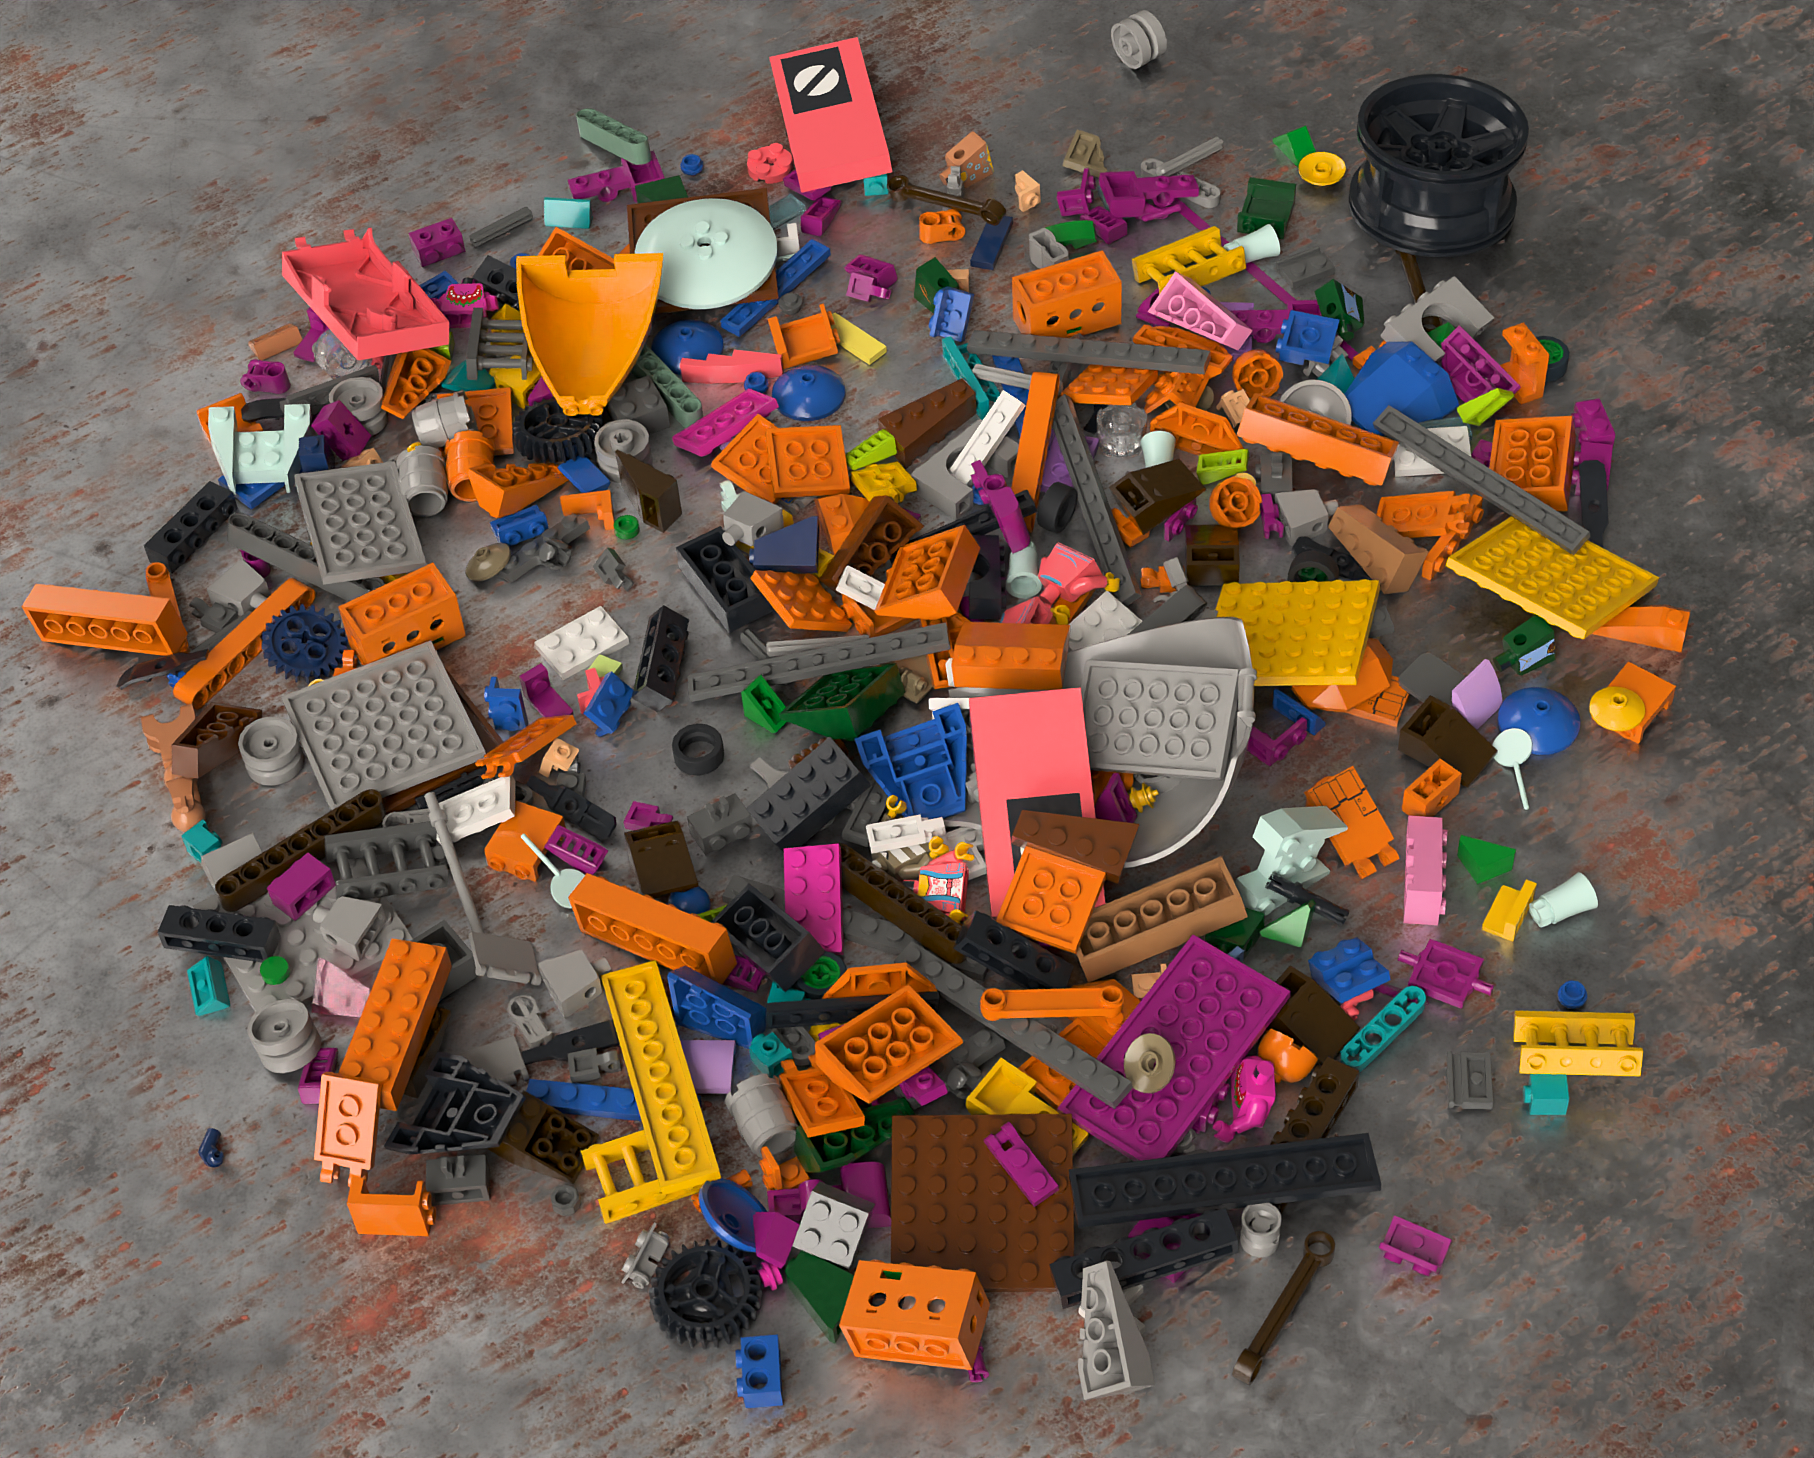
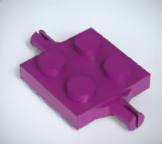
M1429 939L1425 949L1418 956L1401 950L1398 956V961L1413 966V973L1408 981V987L1417 986L1425 992V995L1460 1009L1463 1008L1467 997L1474 990L1489 996L1493 992L1494 984L1479 979V973L1484 962L1483 958L1441 942Z

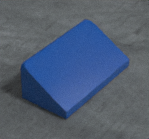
M577 456L575 462L570 459L558 466L559 471L581 493L604 491L608 489L611 483L586 456L584 458Z
M1277 688L1274 690L1273 709L1294 723L1304 717L1307 720V732L1315 736L1326 725V722Z

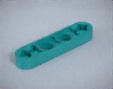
M1417 986L1404 988L1344 1046L1341 1051V1063L1359 1070V1072L1364 1070L1424 1011L1426 1005L1425 992ZM1415 997L1418 998V1004L1412 1002L1407 1006L1408 998L1411 1000ZM1395 1014L1402 1021L1398 1025L1393 1026L1387 1024L1385 1018L1388 1015ZM1375 1033L1380 1035L1382 1041L1372 1045L1365 1038L1367 1035ZM1360 1052L1359 1062L1357 1060L1349 1061V1055L1354 1057Z

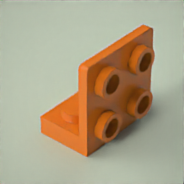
M1171 371L1165 375L1161 373L1159 378L1153 383L1155 386L1153 391L1145 399L1146 405L1143 412L1147 415L1169 399L1175 404L1181 402L1196 407L1210 377L1206 373L1205 375Z

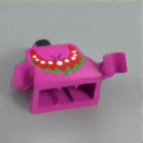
M469 277L464 278L461 284L449 285L446 293L439 299L430 298L448 319L449 328H471L473 308H483V317H488L487 310L493 312L499 309L497 296L484 292L483 285L475 283L473 278Z
M1245 1056L1232 1073L1230 1080L1233 1124L1228 1125L1222 1120L1216 1121L1213 1125V1129L1218 1131L1214 1135L1215 1138L1228 1143L1234 1138L1235 1132L1240 1134L1254 1127L1263 1128L1276 1096L1274 1067L1271 1061H1265L1259 1056Z

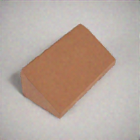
M288 323L250 340L248 345L257 358L263 361L299 345L303 339L297 326Z

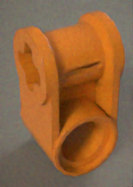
M949 209L921 214L919 217L920 240L924 243L932 244L961 239L966 232L965 227L961 224V213L958 210Z

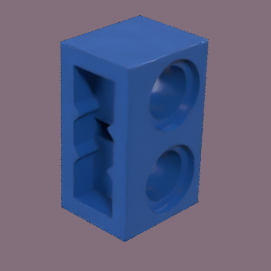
M778 1334L741 1337V1350L735 1351L737 1369H742V1378H737L738 1397H744L745 1408L782 1406L781 1350ZM756 1355L764 1356V1358L760 1360L752 1359ZM758 1383L766 1384L764 1387L759 1389L753 1388V1386Z

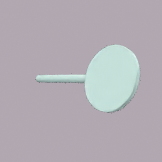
M1516 728L1508 729L1500 733L1493 742V746L1498 750L1494 759L1503 766L1514 767L1523 807L1525 810H1528L1529 804L1519 765L1528 759L1532 752L1533 744L1530 736L1525 731Z
M522 834L521 838L555 874L550 884L554 900L561 906L572 909L568 897L585 875L574 869L559 871L527 835Z

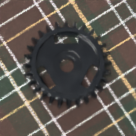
M551 397L549 400L542 398L541 402L537 403L534 401L533 406L527 405L525 406V411H519V416H516L515 421L512 423V434L517 451L521 452L523 457L527 456L528 460L534 459L536 463L543 461L545 465L549 462H553L556 465L557 462L563 461L566 463L570 459L575 462L577 456L584 458L585 453L591 454L592 449H595V435L604 426L602 414L568 416L564 414L563 408L559 406L555 398Z
M706 1239L704 1246H699L697 1241L694 1240L693 1248L688 1249L682 1244V1252L680 1254L672 1250V1260L663 1258L664 1268L656 1267V1277L651 1278L652 1288L649 1289V1303L653 1317L656 1322H659L661 1331H667L670 1339L677 1336L680 1345L688 1339L691 1348L695 1346L696 1342H701L704 1350L706 1349L707 1342H713L714 1346L718 1348L719 1340L724 1339L729 1344L730 1335L734 1334L740 1338L739 1328L742 1327L749 1330V1320H756V1311L761 1309L762 1284L756 1265H752L749 1256L744 1257L742 1250L738 1249L734 1252L733 1246L729 1244L722 1248L720 1240L717 1241L715 1246H710L708 1239ZM695 1268L677 1286L673 1285L682 1274ZM734 1273L740 1278L744 1289V1294L740 1297H735L729 1275ZM703 1284H709L714 1288L712 1293L707 1296H701L696 1291ZM684 1317L693 1318V1319H699V1320H704V1321H709V1322H708V1323H695V1322H690V1321L684 1320Z

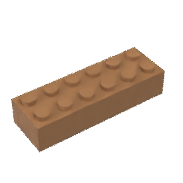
M1222 856L1094 908L1076 953L1088 983L1182 945L1192 935L1201 937L1247 918L1241 895Z

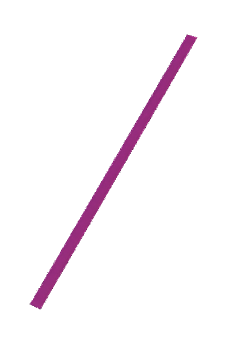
M1174 198L1171 206L1180 204L1181 211L1178 212L1196 228L1203 231L1211 227L1182 201ZM1220 235L1221 245L1223 247L1225 244H1228L1229 242ZM1253 262L1246 263L1245 270L1286 305L1287 301L1296 300ZM1343 341L1340 346L1353 362V357L1359 353Z

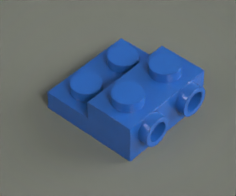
M1290 310L1288 320L1283 319L1281 334H1284L1283 339L1278 338L1275 353H1280L1279 361L1303 365L1304 360L1329 364L1339 320Z
M1358 937L1342 940L1335 948L1328 951H1318L1308 960L1312 979L1341 1004L1391 980L1389 970L1374 959L1372 949Z

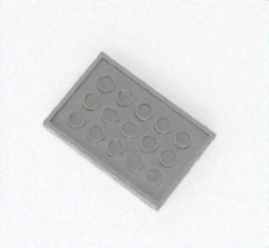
M395 461L294 474L296 489L323 585L409 573L426 566V560L406 496L403 495Z
M1086 660L1081 695L1090 770L1223 781L1238 702V674L1240 670Z

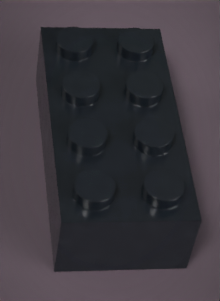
M719 526L677 546L676 553L679 569L730 633L773 612L774 608L750 579L755 571L753 566L735 544L730 546L725 543L722 538V534L725 531Z
M828 737L746 809L775 845L784 853V848L802 846L866 791L871 784L832 738Z
M750 883L711 921V923L723 925L728 931L732 948L784 992L796 983L826 952L809 931Z

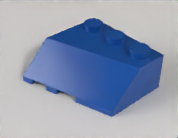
M687 966L670 971L667 975L677 1025L720 1040H735L736 1045L749 1049L752 1040L757 1035L764 1034L766 1030L765 1007L742 996Z

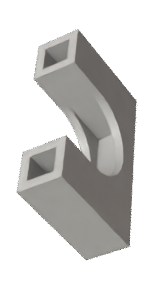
M1455 276L1447 282L1445 280L1440 281L1434 287L1433 292L1429 293L1427 291L1422 294L1416 304L1409 303L1403 308L1399 316L1392 315L1384 323L1385 329L1380 335L1385 342L1412 341L1439 364L1445 352L1425 332L1422 325L1423 317H1441L1450 322L1455 328L1460 325L1473 339L1485 332L1494 320V317Z
M981 419L969 425L964 432L955 439L950 440L938 453H934L922 466L917 467L911 474V477L916 481L917 491H914V493L954 520H958L974 507L973 489L953 477L948 471L983 421ZM1005 435L986 465L1009 478L1014 474L1019 443Z

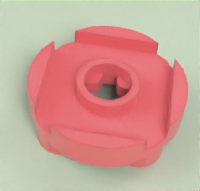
M779 143L751 150L748 153L747 160L748 174L753 180L758 181L759 178L765 180L767 184L781 182L791 169L793 171L792 155Z

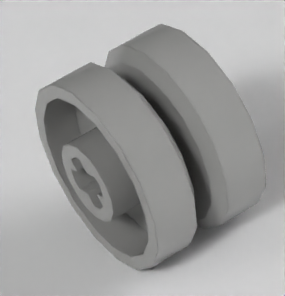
M1140 10L1129 16V18L1116 23L1111 29L1113 47L1118 57L1129 68L1137 69L1147 64L1150 60L1163 55L1167 49L1165 32L1157 18L1149 11Z
M365 377L349 378L341 381L331 390L329 403L340 400L371 436L384 429L388 422V412L381 408L384 397L383 389L375 380Z
M629 419L612 421L601 427L595 435L594 445L598 467L610 481L621 483L615 454L617 449L626 454H631L645 464L652 465L653 457L649 434L646 428L639 422Z
M280 717L257 719L246 726L240 734L238 746L248 775L255 782L262 785H280L296 777L303 768L305 757L295 726L288 720Z
M283 999L274 1001L255 1013L248 1024L247 1034L264 1067L271 1072L287 1073L296 1071L313 1060L321 1048V1037L305 1005L297 1000Z

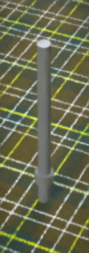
M429 792L424 796L430 811L428 816L432 827L436 828L471 930L485 933L446 826L448 821L443 809H440L435 793Z

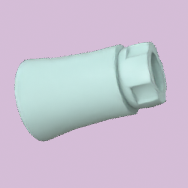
M1270 224L1223 246L1227 251L1239 246L1244 247L1246 263L1280 255L1279 240Z
M1153 431L1142 437L1141 447L1144 454L1145 468L1174 460L1176 439L1171 433Z
M1030 542L1021 551L1014 554L1010 553L1006 590L1014 597L1030 598L1038 594L1042 588V583L1038 578V553L1034 542Z
M1578 872L1566 882L1540 895L1539 899L1532 901L1529 904V911L1533 920L1542 928L1578 913L1598 907V900L1589 880L1582 873Z

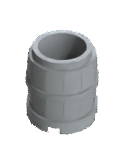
M464 390L454 392L452 396L432 399V401L417 406L416 410L412 411L414 426L421 445L438 449L445 447L448 438L450 441L457 432L467 430L478 431L472 407L465 404V400H468V397Z
M415 446V450L407 452L406 449L400 453L396 460L402 493L406 496L411 514L419 517H428L439 513L448 500V485L445 472L446 459L442 456V452L439 449L431 446Z
M768 1074L752 1076L737 1085L738 1091L733 1096L731 1092L726 1095L724 1102L730 1115L736 1121L741 1137L744 1138L752 1153L762 1158L761 1148L767 1146L772 1156H776L795 1144L796 1127L799 1125L791 1103L788 1102L783 1094V1088L776 1075H773V1078H769Z

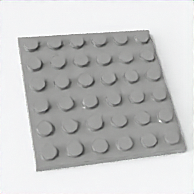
M432 641L281 696L292 724L295 726L298 738L331 811L365 790H377L382 798L485 758V749Z
M326 857L320 860V862L331 869L335 884L337 880H342L337 861L326 862ZM361 858L348 859L353 878L369 876L368 869ZM336 886L296 921L272 904L269 893L264 894L235 912H228L222 908L217 893L193 905L194 909H213L222 913H240L249 917H267L276 921L281 937L273 956L283 957L287 961L290 975L286 981L278 985H269L262 979L260 973L261 962L222 957L256 1013L262 1007L283 999L297 1000L306 1007L379 969L392 938L406 941L413 940L387 898L383 896L380 898L363 899L364 901L382 904L387 921L361 961L353 959L326 943L320 929L321 924L313 920V915L318 906L332 908L336 902Z

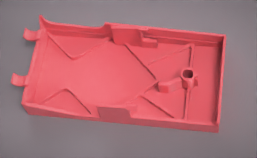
M371 227L368 228L362 239L359 236H355L354 229L343 230L346 242L314 247L306 243L305 236L295 238L297 249L282 252V276L357 360L449 344L448 319L399 261L393 262L392 265L376 245Z

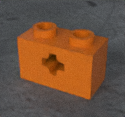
M1439 759L1404 790L1402 811L1409 816L1434 817L1459 794L1462 773L1442 759Z

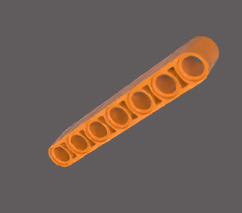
M1033 372L1011 486L1014 495L1028 490L1036 509L1039 502L1059 392L1060 376L1056 373ZM1036 513L1024 517L1028 532L1030 533L1034 529Z
M295 578L286 580L209 652L207 660L198 662L175 684L173 696L186 705L192 704L196 710L202 708L263 651L262 641L264 640H262V633L266 631V623H272V616L280 618V610L290 613V606H293L298 611L301 604L305 606L306 610L315 599V590Z

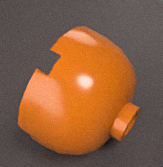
M1262 349L1244 352L1237 358L1232 369L1235 388L1237 391L1244 389L1248 398H1252L1255 393L1266 397L1272 396L1280 387L1281 377L1283 379L1282 367L1278 360L1271 353Z
M1233 476L1221 481L1212 490L1209 498V509L1213 518L1220 525L1229 528H1242L1252 524L1259 517L1262 497L1258 488L1251 480Z
M1269 1029L1259 1044L1258 1056L1265 1061L1273 1063L1276 1084H1280L1281 1080L1288 1083L1300 1082L1309 1075L1318 1058L1304 1046L1300 1048L1294 1044L1292 1038L1276 1030Z

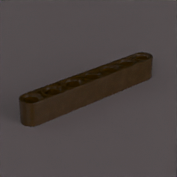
M374 789L361 792L220 878L215 884V890L222 908L228 912H235L268 893L267 887L272 881L280 877L295 861L301 859L307 853L319 861L325 858V836L370 830L382 823L387 812L380 792Z
M839 843L841 846L842 888L946 962L960 964L967 959V956L953 949L962 928L960 924L846 844Z

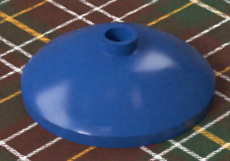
M681 320L661 329L652 341L651 350L674 374L681 375L680 362L682 358L706 360L708 354L722 355L724 345L720 332L712 325L698 320Z
M802 365L792 368L783 373L776 380L772 388V397L776 399L779 406L777 410L782 415L797 421H815L832 415L841 407L846 395L845 384L842 378L833 370L819 365Z
M1529 687L1517 690L1506 697L1498 712L1500 732L1502 733L1513 728L1525 731L1532 740L1531 754L1549 755L1561 752L1573 744L1580 730V715L1575 705L1561 693L1547 688Z
M724 1178L711 1182L706 1181L699 1190V1204L709 1227L721 1240L743 1251L756 1252L753 1215L756 1212H767L765 1207L748 1190L733 1181Z

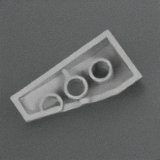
M1104 1261L1083 1268L1081 1307L1085 1310L1084 1328H1080V1339H1084L1083 1358L1078 1360V1371L1084 1400L1125 1394L1155 1386L1148 1350L1111 1262Z

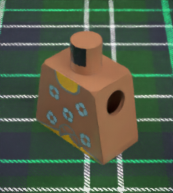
M974 131L970 132L946 153L945 159L948 168L940 173L939 177L943 184L947 186L948 175L951 174V166L960 167V179L963 181L964 188H967L992 175L994 170L987 143Z

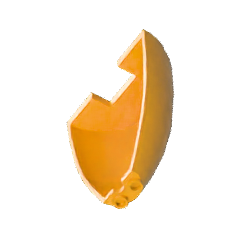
M663 253L614 254L615 269L568 270L566 255L517 256V292L522 327L536 366L557 403L563 408L564 414L568 416L602 414L603 408L616 394L636 364L650 333L659 297Z

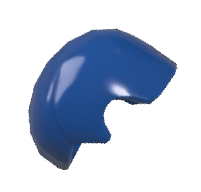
M700 886L691 888L686 892H673L670 894L667 904H672L679 910L689 914H700L709 911L711 908L710 897Z

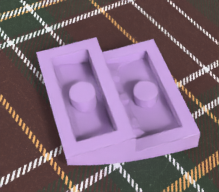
M1484 659L1452 690V707L1476 730L1502 704L1500 684L1492 664L1487 659Z
M680 1040L695 1092L700 1094H728L731 1092L736 1053L735 1040Z

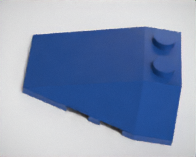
M1412 341L1387 342L1372 352L1344 394L1350 404L1351 420L1362 430L1380 436L1385 435L1374 428L1373 422L1388 405L1420 425L1422 422L1432 419L1434 421L1441 420L1459 406L1449 374Z
M958 703L932 711L935 719L902 731L883 736L881 730H877L855 738L863 765L888 797L891 795L898 797L895 803L896 807L901 800L906 803L907 808L901 813L904 818L921 815V818H928V820L939 817L945 819L966 811L967 727Z

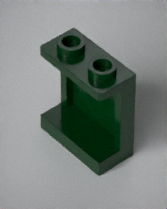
M1250 177L1242 212L1238 213L1237 232L1250 234L1270 224L1275 230L1278 239L1284 240L1295 204L1296 184Z

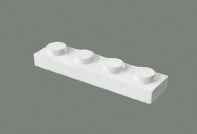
M1003 390L948 472L968 487H971L973 482L970 475L974 474L971 463L981 460L983 466L986 465L1026 405Z

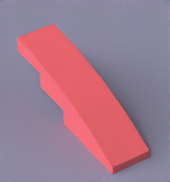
M735 349L732 356L708 354L706 360L682 358L680 362L682 382L740 383L744 382L747 375L753 372H760L767 379L781 376L784 373L782 355Z

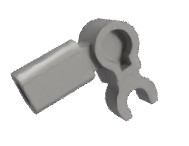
M951 166V174L948 175L947 194L964 197V184L960 179V167ZM943 207L942 211H946L951 208Z
M1179 557L1163 563L1171 586L1176 591L1171 592L1169 597L1165 595L1155 597L1153 603L1160 601L1165 603L1189 582Z

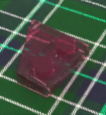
M318 958L311 1013L360 1018L371 988L328 960Z

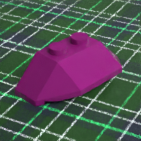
M1460 325L1441 343V349L1445 352L1442 358V368L1449 374L1455 393L1465 403L1497 388L1512 391L1513 394L1521 388Z

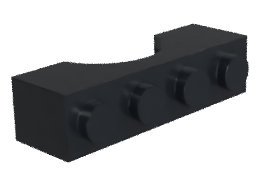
M972 535L980 546L972 572L981 575L983 578L969 582V619L1000 620L1001 609H1006L1004 546H1000L999 535Z

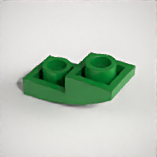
M1071 221L1045 227V229L1053 233L1056 242L1063 246L1072 244L1077 249L1097 242L1093 221Z

